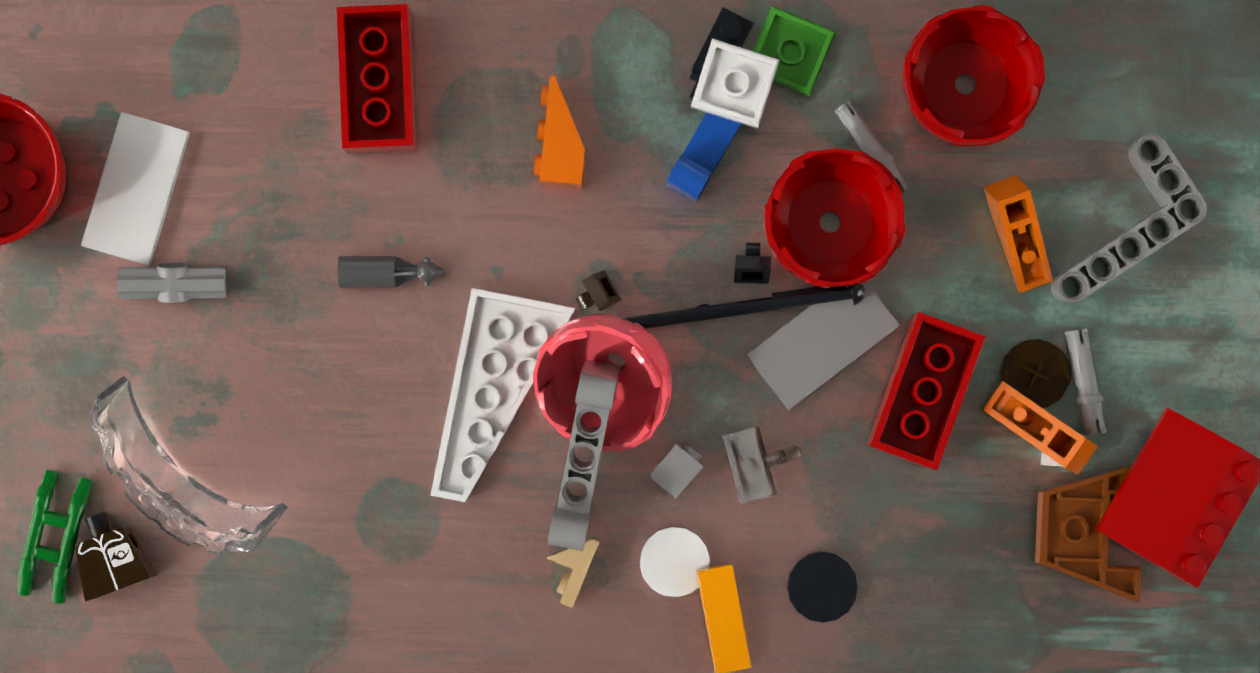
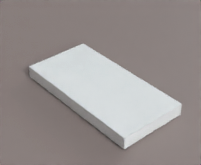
M121 112L81 246L151 266L190 132Z

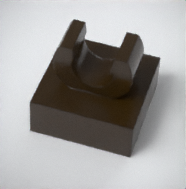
M604 270L584 279L582 282L587 291L575 298L582 310L596 304L599 311H602L621 301L619 294Z

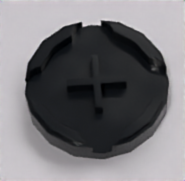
M819 551L807 554L789 572L787 582L789 600L797 612L809 620L822 623L837 620L845 615L856 601L858 584L855 572L847 561L834 553Z

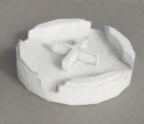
M667 527L655 532L647 539L640 556V568L644 580L651 589L663 596L670 597L688 595L699 588L696 570L707 568L710 563L709 554L704 542L697 534L682 527Z

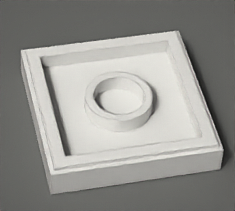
M712 39L690 108L758 129L780 60Z

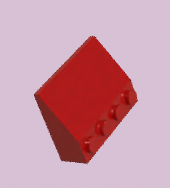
M1166 407L1095 530L1177 580L1198 588L1260 482V459Z

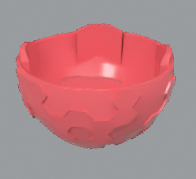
M592 314L576 318L552 333L539 349L538 359L533 372V381L540 409L558 433L566 439H571L577 408L575 399L585 360L619 366L614 364L609 358L611 353L619 354L624 358L625 365L620 366L612 409L609 412L602 451H624L635 448L653 436V432L664 419L672 399L673 381L669 360L656 338L638 323H632L612 314ZM586 412L582 415V421L588 427H596L601 423L600 416L597 413Z

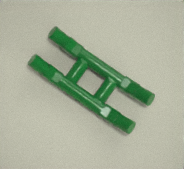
M45 470L35 495L34 508L23 556L20 559L17 593L21 596L31 595L37 564L36 559L57 563L53 574L51 600L54 603L61 604L66 601L75 545L93 482L87 478H79L69 504L68 515L48 511V509L50 508L54 494L53 490L59 474L51 470ZM44 524L65 529L60 549L40 545Z

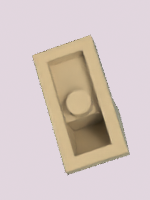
M593 537L586 540L583 551L566 548L547 557L548 560L573 569L571 575L564 572L556 591L562 594L559 603L573 608L600 542L599 539Z

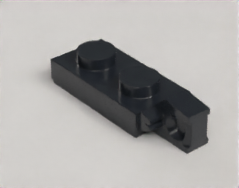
M724 7L722 8L691 69L692 73L689 79L695 81L696 84L689 96L690 100H693L712 39L742 48L754 22Z

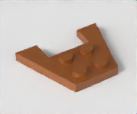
M1133 463L1039 491L1035 563L1140 603L1141 567L1108 565L1109 538L1095 530L1110 505L1111 495L1117 493Z

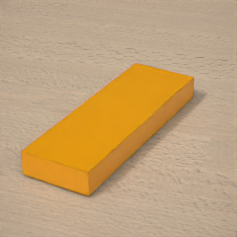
M726 563L696 570L715 673H729L751 668L733 565Z

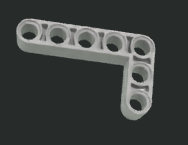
M1156 134L1145 135L1134 141L1128 150L1131 164L1161 208L1060 273L1051 284L1052 295L1058 302L1070 304L1083 300L1205 218L1207 204L1161 136ZM1143 143L1153 147L1155 151L1153 160H1147L1142 156L1141 146ZM1163 172L1169 173L1174 179V186L1171 190L1164 188L1160 182ZM1183 201L1190 203L1194 209L1191 219L1185 218L1180 212V206ZM1154 220L1161 222L1164 226L1165 233L1161 239L1156 238L1151 232V224ZM1124 240H1129L1135 245L1136 252L1132 258L1126 257L1121 250ZM1095 259H1100L1106 264L1107 271L1103 277H1098L1093 273L1092 264ZM1066 278L1073 279L1078 286L1077 293L1073 297L1066 295L1063 291V282Z

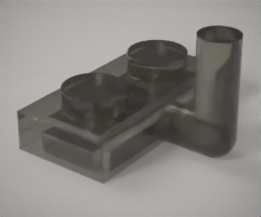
M759 426L722 436L741 504L776 495L777 491L770 467L787 463L801 456V449L797 445L766 453Z

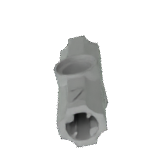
M174 262L158 264L156 267H120L118 269L117 292L119 299H158L159 302L164 303L189 301L190 298H227V266L189 267L186 263Z

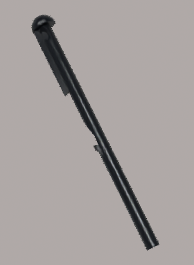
M862 283L829 288L816 286L772 293V297L710 306L709 304H702L695 308L623 319L632 323H638L648 329L849 299L853 300V305H857L865 297V287Z

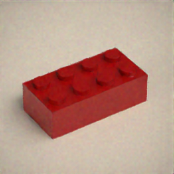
M408 4L336 7L342 149L347 154L417 151L412 12Z
M921 312L914 313L865 446L937 471L986 336Z

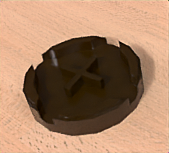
M1041 339L1025 340L1011 347L1003 357L999 370L1000 382L1004 381L1042 408L1049 407L1058 402L1063 397L1071 380L1070 363L1064 352L1052 343Z

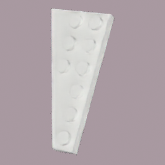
M472 288L430 496L460 502L468 500L534 383L533 372L538 359L539 349L552 333L569 322L576 308Z

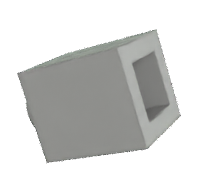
M675 443L651 471L649 477L676 499L703 468L698 462L702 456L687 443L682 448Z

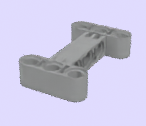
M585 360L575 399L577 408L560 494L553 513L547 544L579 551L584 549L593 508L592 498L609 412L612 409L620 366ZM586 412L597 413L600 416L601 423L596 427H588L583 423L582 415ZM579 447H588L593 451L594 458L588 462L580 461L575 455V450ZM574 481L581 482L586 486L587 492L582 496H575L569 491L568 485Z

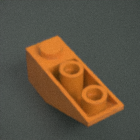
M550 76L549 85H542L541 106H547L546 119H539L537 140L543 141L542 155H535L534 175L540 176L539 181L541 185L582 189L586 157L585 148L556 77Z

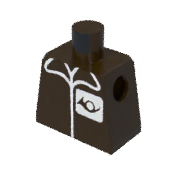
M105 512L85 519L92 539L76 544L75 551L86 602L157 576L154 567L129 526L112 531Z

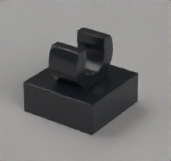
M746 242L745 256L736 255L734 283L769 284L771 257L760 256V243Z

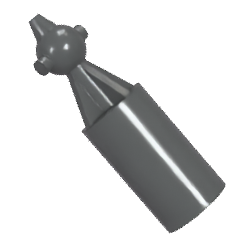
M339 256L338 258L339 288H396L416 277L424 281V286H431V281L445 274V269L436 266L431 262L430 257H424V262L419 266L396 256Z

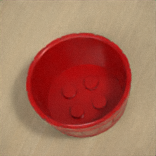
M0 94V246L25 238L40 229L51 219L62 201L67 180L64 156L56 135L50 126L30 106L4 94Z

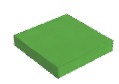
M771 6L753 52L780 60L773 80L774 84L809 98L836 31Z

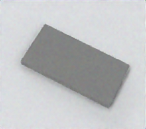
M867 282L862 283L865 287V297L859 304L853 305V300L849 299L810 305L746 354V357L787 411L900 326Z

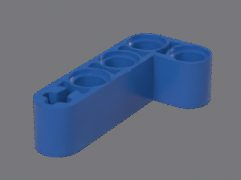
M706 113L684 153L681 154L673 167L665 186L696 203L741 123Z

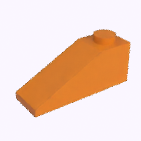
M1017 175L984 186L991 217L1018 291L1022 293L1053 282L1031 190Z
M1004 381L1001 382L982 409L1076 475H1079L1098 448L1089 439Z

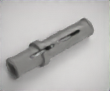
M854 99L838 107L834 112L838 115L858 148L881 162L892 173L902 193L910 188L893 163L895 160L892 153L888 154L856 106Z
M1088 328L1065 332L1078 397L1074 398L1075 405H1079L1084 436L1107 432L1100 403L1104 399L1103 394L1098 392L1087 333Z

